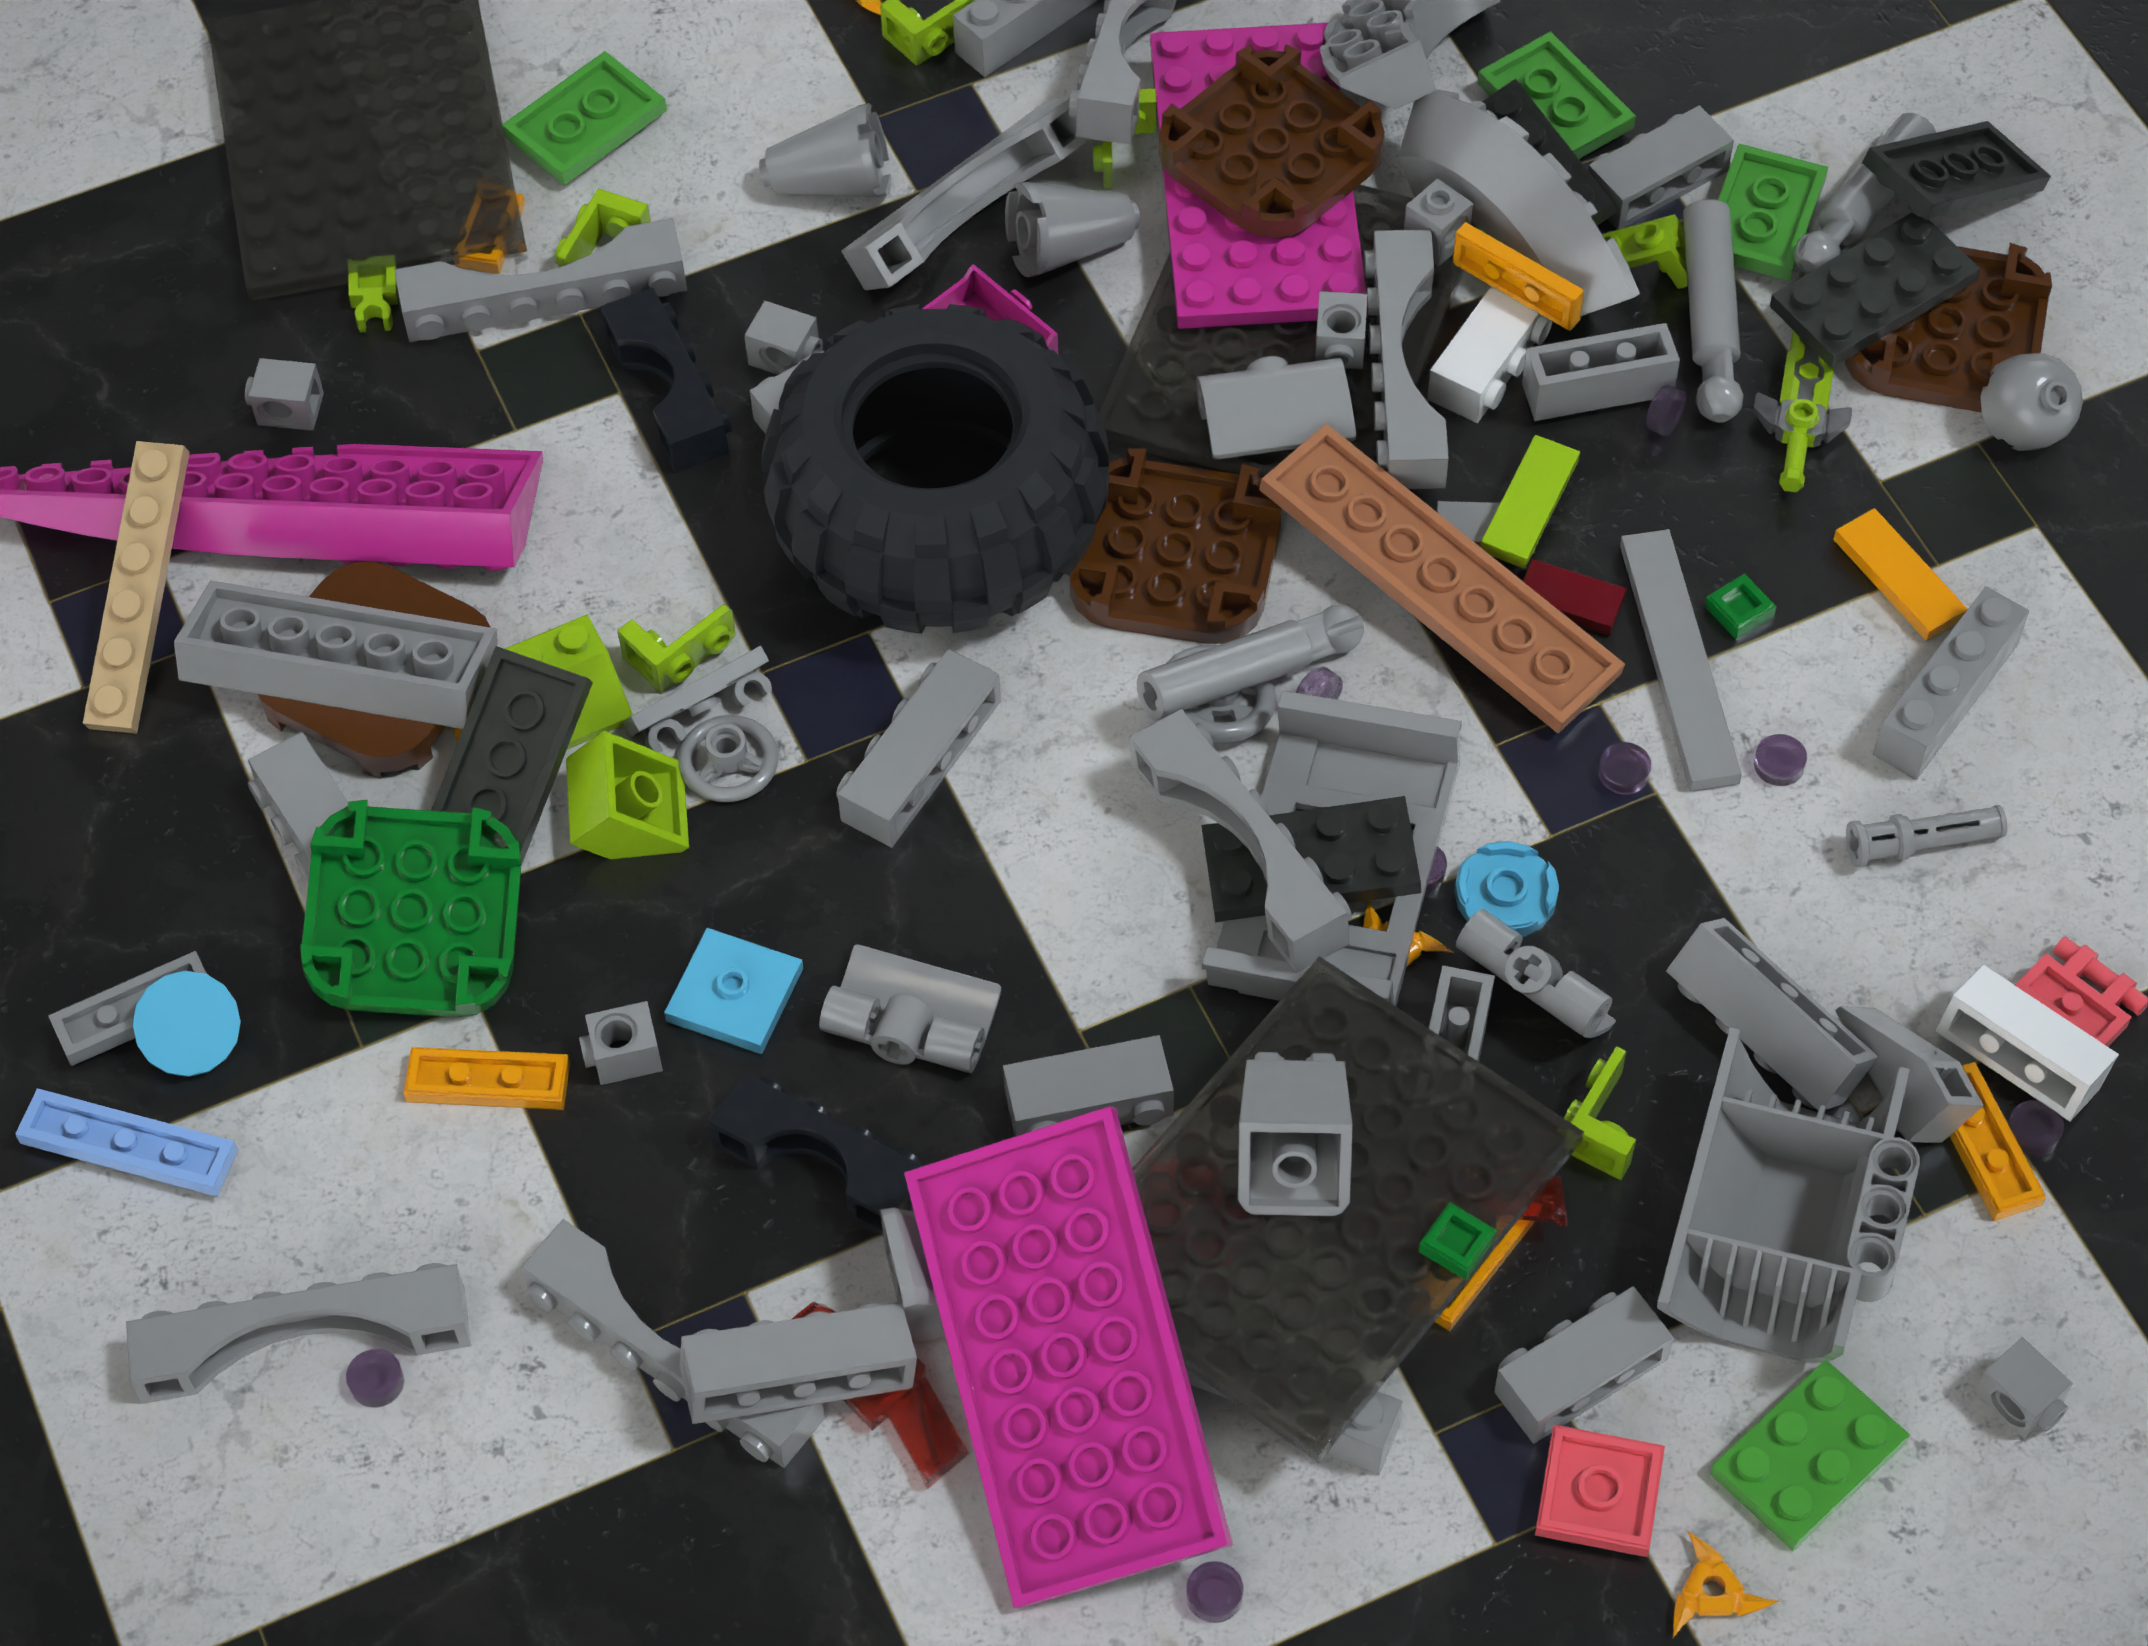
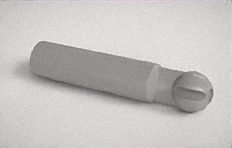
M1904 113L1896 119L1875 146L1936 133L1934 126L1925 117L1915 113ZM1862 162L1821 211L1819 225L1822 230L1806 234L1798 240L1793 257L1797 268L1805 275L1840 255V244L1846 246L1856 243L1895 196L1896 193L1881 185L1877 181L1876 175Z
M1708 199L1693 202L1683 210L1692 357L1697 365L1702 366L1703 383L1697 389L1696 404L1700 414L1710 421L1726 422L1736 416L1742 409L1744 397L1739 383L1734 380L1733 363L1740 358L1741 351L1730 208L1726 203Z
M1331 605L1321 613L1298 621L1288 620L1141 672L1137 678L1139 700L1148 716L1153 720H1161L1180 709L1186 711L1306 668L1315 660L1335 653H1347L1360 643L1364 633L1363 621L1358 612L1349 606Z

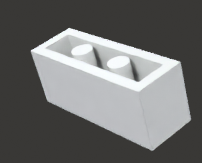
M1491 286L1431 368L1427 400L1478 423L1488 408L1494 410L1499 405L1504 396L1507 381L1512 375L1518 377L1524 369L1526 348L1532 347L1535 343L1541 345L1551 329L1552 321Z
M1985 965L1953 995L1936 1029L1937 1033L2070 1122L2100 1090L2119 1055Z

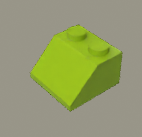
M588 614L505 648L506 650L587 677L593 682L567 750L593 739L603 731L610 732L624 726L623 721L633 715L609 653Z
M607 731L601 732L566 758L571 845L608 859L681 853L689 848L685 782L682 779L677 759Z

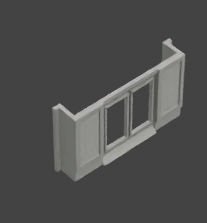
M1282 690L1277 705L1279 736L1261 794L1267 807L1268 815L1295 812L1296 808L1310 810L1405 796L1411 829H1414L1412 836L1421 880V893L1395 898L1387 932L1348 925L1349 945L1298 973L1292 969L1268 938L1266 915L1224 921L1217 948L1206 947L1202 961V970H1206L1208 985L1238 990L1241 994L1392 1022L1442 827L1445 823L1460 766L1459 735L1462 721Z

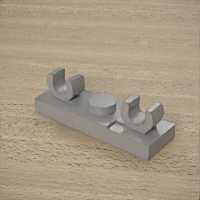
M759 646L624 720L623 724L630 737L646 730V747L660 753L663 749L657 740L659 730L666 729L670 731L676 743L686 738L683 726L678 721L670 719L673 716L689 709L692 717L706 711L719 703L715 694L732 685V700L739 708L749 704V700L744 694V685L747 682L756 684L762 696L770 693L772 686L769 679L764 674L755 671V669L767 663L769 659L762 647Z

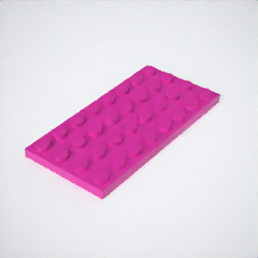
M1328 23L1150 33L1154 88H1156L1158 133H1160L1162 125V114L1171 103L1181 109L1234 67L1236 52L1249 45L1252 46L1253 52L1263 50L1284 52L1286 44L1300 50L1301 65L1340 91V86L1331 80L1327 74L1320 52V46L1326 43L1324 31ZM1162 167L1178 329L1318 321L1320 291L1366 294L1353 191L1308 228L1292 236L1268 238L1256 236L1240 228L1173 179Z
M1111 1106L904 1172L1013 1607L1018 1609L1233 1546L1117 1110Z

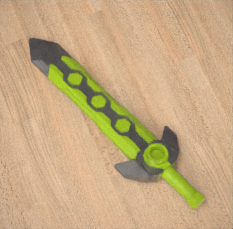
M1800 271L1799 278L1805 275L1802 271ZM1793 330L1790 350L1787 352L1779 406L1777 405V400L1762 393H1757L1753 410L1769 434L1775 432L1777 440L1788 444L1784 471L1780 475L1779 483L1784 491L1797 492L1804 487L1805 477L1803 471L1807 447L1819 446L1822 440L1825 443L1830 442L1850 426L1852 416L1851 407L1830 409L1829 413L1826 414L1834 367L1831 368Z

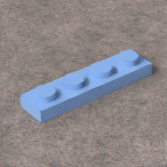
M38 1088L15 1133L20 1144L216 1197H218L238 1152L236 1144L232 1140Z

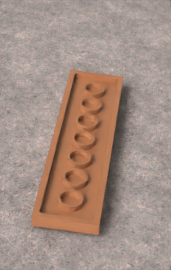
M1327 423L1262 478L1259 488L1262 493L1555 732L1560 733L1621 675L1625 666L1624 662Z

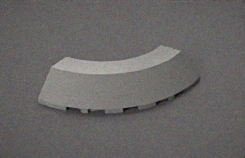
M1347 0L1342 5L1344 15L1340 19H1331L1324 31L1326 43L1320 46L1324 68L1331 80L1341 88L1396 110L1436 91L1427 62L1432 50L1459 25L1483 10L1499 3L1500 0Z
M1436 90L1414 101L1398 154L1414 197L1438 178L1473 203L1471 221L1487 235L1584 290L1580 316L1632 299L1640 294L1629 266L1615 239L1612 238L1606 241L1591 218L1598 211L1591 202L1587 203L1582 195L1572 191L1567 185V182L1571 179L1570 174L1550 152L1541 156L1527 142L1529 133L1507 116L1498 120L1494 113L1486 110V104L1479 100L1471 104L1459 100V93Z

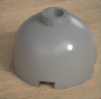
M2045 353L2019 354L1998 363L1990 372L1994 373L1990 377L1988 386L1982 389L1980 397L1982 417L1990 433L1997 440H2005L2009 445L2014 446L2011 448L2018 451L2038 450L2047 448L2065 438L2077 424L2083 405L2082 387L2075 373L2060 359Z

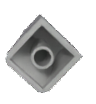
M1258 1052L1254 1060H1246L1239 1121V1203L1246 1212L1253 1215L1336 1216L1341 1214L1350 1203L1352 1117L1345 1061H1336L1331 1053H1313L1306 1061L1284 1060L1277 1052Z
M894 1207L880 1210L885 1252L897 1301L902 1302L913 1345L945 1337L914 1211Z

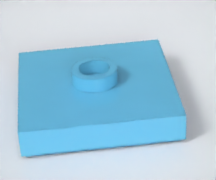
M706 928L664 1012L666 1022L762 1054L804 969L802 959Z

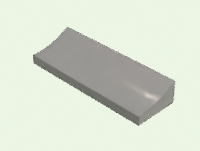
M211 580L174 640L180 681L459 729L464 728L495 646L498 644L496 628Z

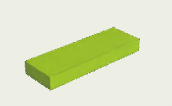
M1535 435L1481 541L1480 547L1495 558L1525 569L1578 463L1580 451Z

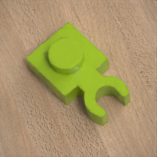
M395 257L348 260L349 299L351 308H356L355 317L360 333L366 332V322L372 317L383 319L385 331L392 329L393 319L390 305H398V287L394 270L397 269Z

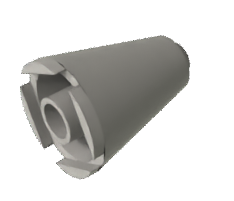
M867 103L856 106L767 148L765 158L759 160L760 174L764 185L772 186L776 194L863 197L889 195L891 191V174L882 176L881 169L884 166V161L889 160L888 149L879 117L876 112L870 113L872 105Z
M1020 182L1013 185L1018 190L1009 192L1006 199L1005 227L1008 242H1017L1020 255L1012 256L1019 272L1025 277L1042 275L1128 241L1133 237L1135 230L1140 225L1138 206L1134 201L1131 202L1125 193Z

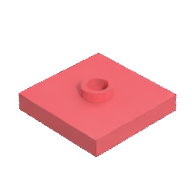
M1553 1424L1535 1536L1648 1557L1665 1446Z

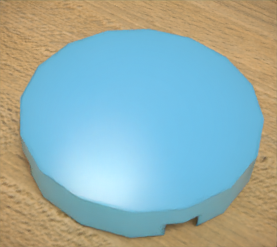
M1503 841L1488 843L1478 848L1476 854L1462 862L1455 882L1454 893L1458 910L1467 922L1477 911L1485 909L1520 933L1522 937H1525L1541 929L1554 914L1559 884L1555 869L1549 861L1547 864L1544 859L1538 856V851L1528 845Z
M181 971L164 975L147 987L136 1004L133 1029L137 1046L150 1064L168 1074L191 1077L209 1073L227 1060L237 1043L241 1021L237 1003L224 984L204 973Z

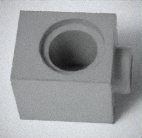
M1437 178L1406 205L1404 230H1431L1434 264L1439 267L1454 253L1456 231L1465 222L1471 225L1473 203Z
M1319 292L1315 361L1341 358L1344 369H1363L1368 294Z
M768 301L763 302L744 335L748 365L778 375L794 367L805 357L813 353H820L823 347V341L818 337L816 317Z
M260 358L255 376L247 379L245 387V401L247 405L252 406L257 425L314 430L324 395L316 364Z
M648 1001L585 1015L589 1035L579 1037L586 1068L596 1066L601 1085L663 1071ZM623 1040L629 1042L620 1048L609 1047L616 1041Z
M2021 1337L1984 1370L1975 1394L2025 1440L2039 1426L2045 1432L2049 1431L2066 1414L2069 1407L2064 1404V1401L2073 1383L2028 1341Z

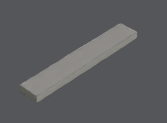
M1670 530L1621 536L1620 549L1690 791L1740 784L1742 773Z

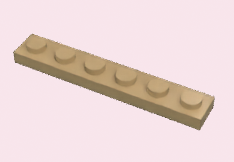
M136 441L83 724L88 729L133 734L138 732L190 453L184 445Z

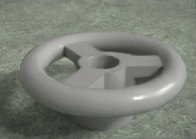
M739 715L717 716L700 723L687 734L678 754L679 770L686 785L699 796L717 802L740 801L760 792L773 778L779 760L778 747L771 733L759 722ZM744 732L753 736L759 742L763 750V758L753 756L747 751ZM705 739L708 762L696 772L693 765V755L697 746ZM743 770L756 774L749 781L734 787H719L710 784L723 773Z

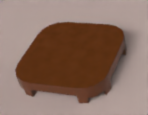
M1286 44L1284 52L1274 50L1253 52L1252 46L1249 45L1236 52L1234 67L1185 106L1179 109L1171 103L1162 114V125L1159 133V156L1162 167L1173 179L1240 228L1256 236L1281 238L1295 235L1308 228L1374 173L1382 161L1385 131L1381 122V110L1371 100L1361 107L1301 65L1300 50Z
M2010 243L2007 254L1957 246L1981 269L1978 281L1845 360V366L1853 379L1870 391L1885 396L1982 412L1980 398L1982 389L1988 386L1990 377L1994 373L1990 372L1995 365L2011 356L2041 353L2048 300L2052 289L2051 272L2044 273L2039 265L2026 256L2028 248Z
M1127 449L1126 457L1109 462V493L1106 508L1095 525L1093 540L1078 565L1070 574V597L1077 611L1090 622L1106 628L1204 644H1223L1247 635L1257 626L1264 611L1281 533L1282 508L1259 490L1262 480L1260 469L1242 463L1239 475L1146 460V449Z
M374 561L353 562L334 570L321 581L309 596L490 627L486 617L472 606L391 566ZM257 694L268 722L282 732L288 726L298 732H303L304 735L359 762L363 774L380 779L382 778V772L400 771L415 764L420 770L433 758L431 745L446 727Z

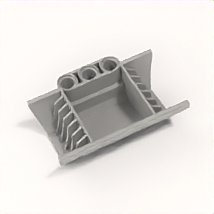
M1730 1027L1660 1290L1657 1309L1717 1340L1804 1363L1830 1361L1843 1355L1856 1299L1862 1302L1881 1300L1889 1293L1894 1280L1920 1166V1156L1917 1149L1909 1141L1895 1137L1910 1069L1899 1066L1897 1077L1885 1099L1871 1114L1855 1123L1849 1121L1850 1112L1848 1111L1844 1112L1843 1119L1825 1114L1826 1106L1820 1105L1819 1111L1816 1112L1802 1108L1801 1100L1796 1099L1794 1105L1781 1102L1752 1064L1740 1040V1029ZM1895 1168L1901 1171L1903 1175L1890 1176L1881 1169ZM1883 1215L1892 1222L1880 1224L1873 1221L1870 1216ZM1864 1262L1873 1263L1881 1271L1867 1272L1861 1269L1858 1264Z

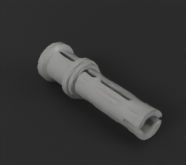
M1995 805L1990 808L1947 813L1913 820L1902 814L1891 815L1889 820L1863 825L1860 821H1851L1847 824L1846 844L1849 857L1855 867L1866 866L1869 860L1892 856L1897 860H1905L1912 856L1915 850L1955 845L1994 837H2005L2007 834V818L2003 808L2000 805ZM1970 826V827H1966V828H1959V829H1953V830H1947V831H1940V832L1936 831V830H1943V829H1949V828H1955V827Z

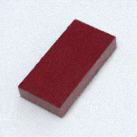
M1532 559L1523 580L1525 584L1576 625L1607 636L1611 634L1627 589Z

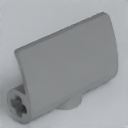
M1268 356L1252 362L1245 371L1199 376L1196 379L1199 411L1202 420H1207L1212 457L1214 459L1297 449L1326 423L1349 442L1356 439L1350 392L1341 358L1288 365L1287 361L1283 358Z
M1485 909L1477 911L1465 924L1458 936L1456 947L1511 985L1515 990L1528 997L1583 1037H1597L1613 1027L1616 1020L1607 1014L1613 1001L1612 998L1574 971L1568 972L1562 978L1563 971L1560 963L1552 955L1535 946L1520 947L1523 940L1522 935Z
M856 944L853 947L841 986H832L826 995L820 1015L819 1027L821 1031L870 1044L877 1055L895 1064H910L914 1062L915 1058L972 1073L988 1036L1000 999L1001 986L997 983Z

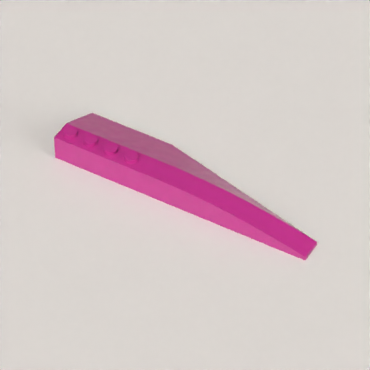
M345 444L337 445V454L314 455L313 447L292 448V455L280 458H267L263 450L244 451V453L231 457L228 461H221L218 453L191 454L188 459L172 548L230 555L339 560L340 563L346 565L353 562L374 561L386 562L394 567H404L413 563L434 564L442 569H452L461 565L482 566L490 571L504 570L509 567H515L526 546L543 464V451ZM112 460L91 461V468L65 472L62 468V463L42 464L40 467H35L18 475L16 466L0 467V517L117 541L131 467L113 468Z

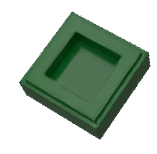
M1744 573L1708 595L1704 607L1737 640L1774 617L1777 606Z
M1449 1202L1420 1242L1419 1253L1467 1280L1495 1241L1497 1230Z

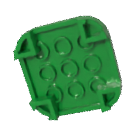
M368 799L347 802V807L330 815L320 827L316 826L310 844L311 860L303 939L300 949L304 976L317 996L331 1006L351 1011L444 1017L477 1015L498 1002L507 991L513 972L521 880L519 842L515 840L507 826L494 818L491 811L472 807V814L371 807L368 805Z

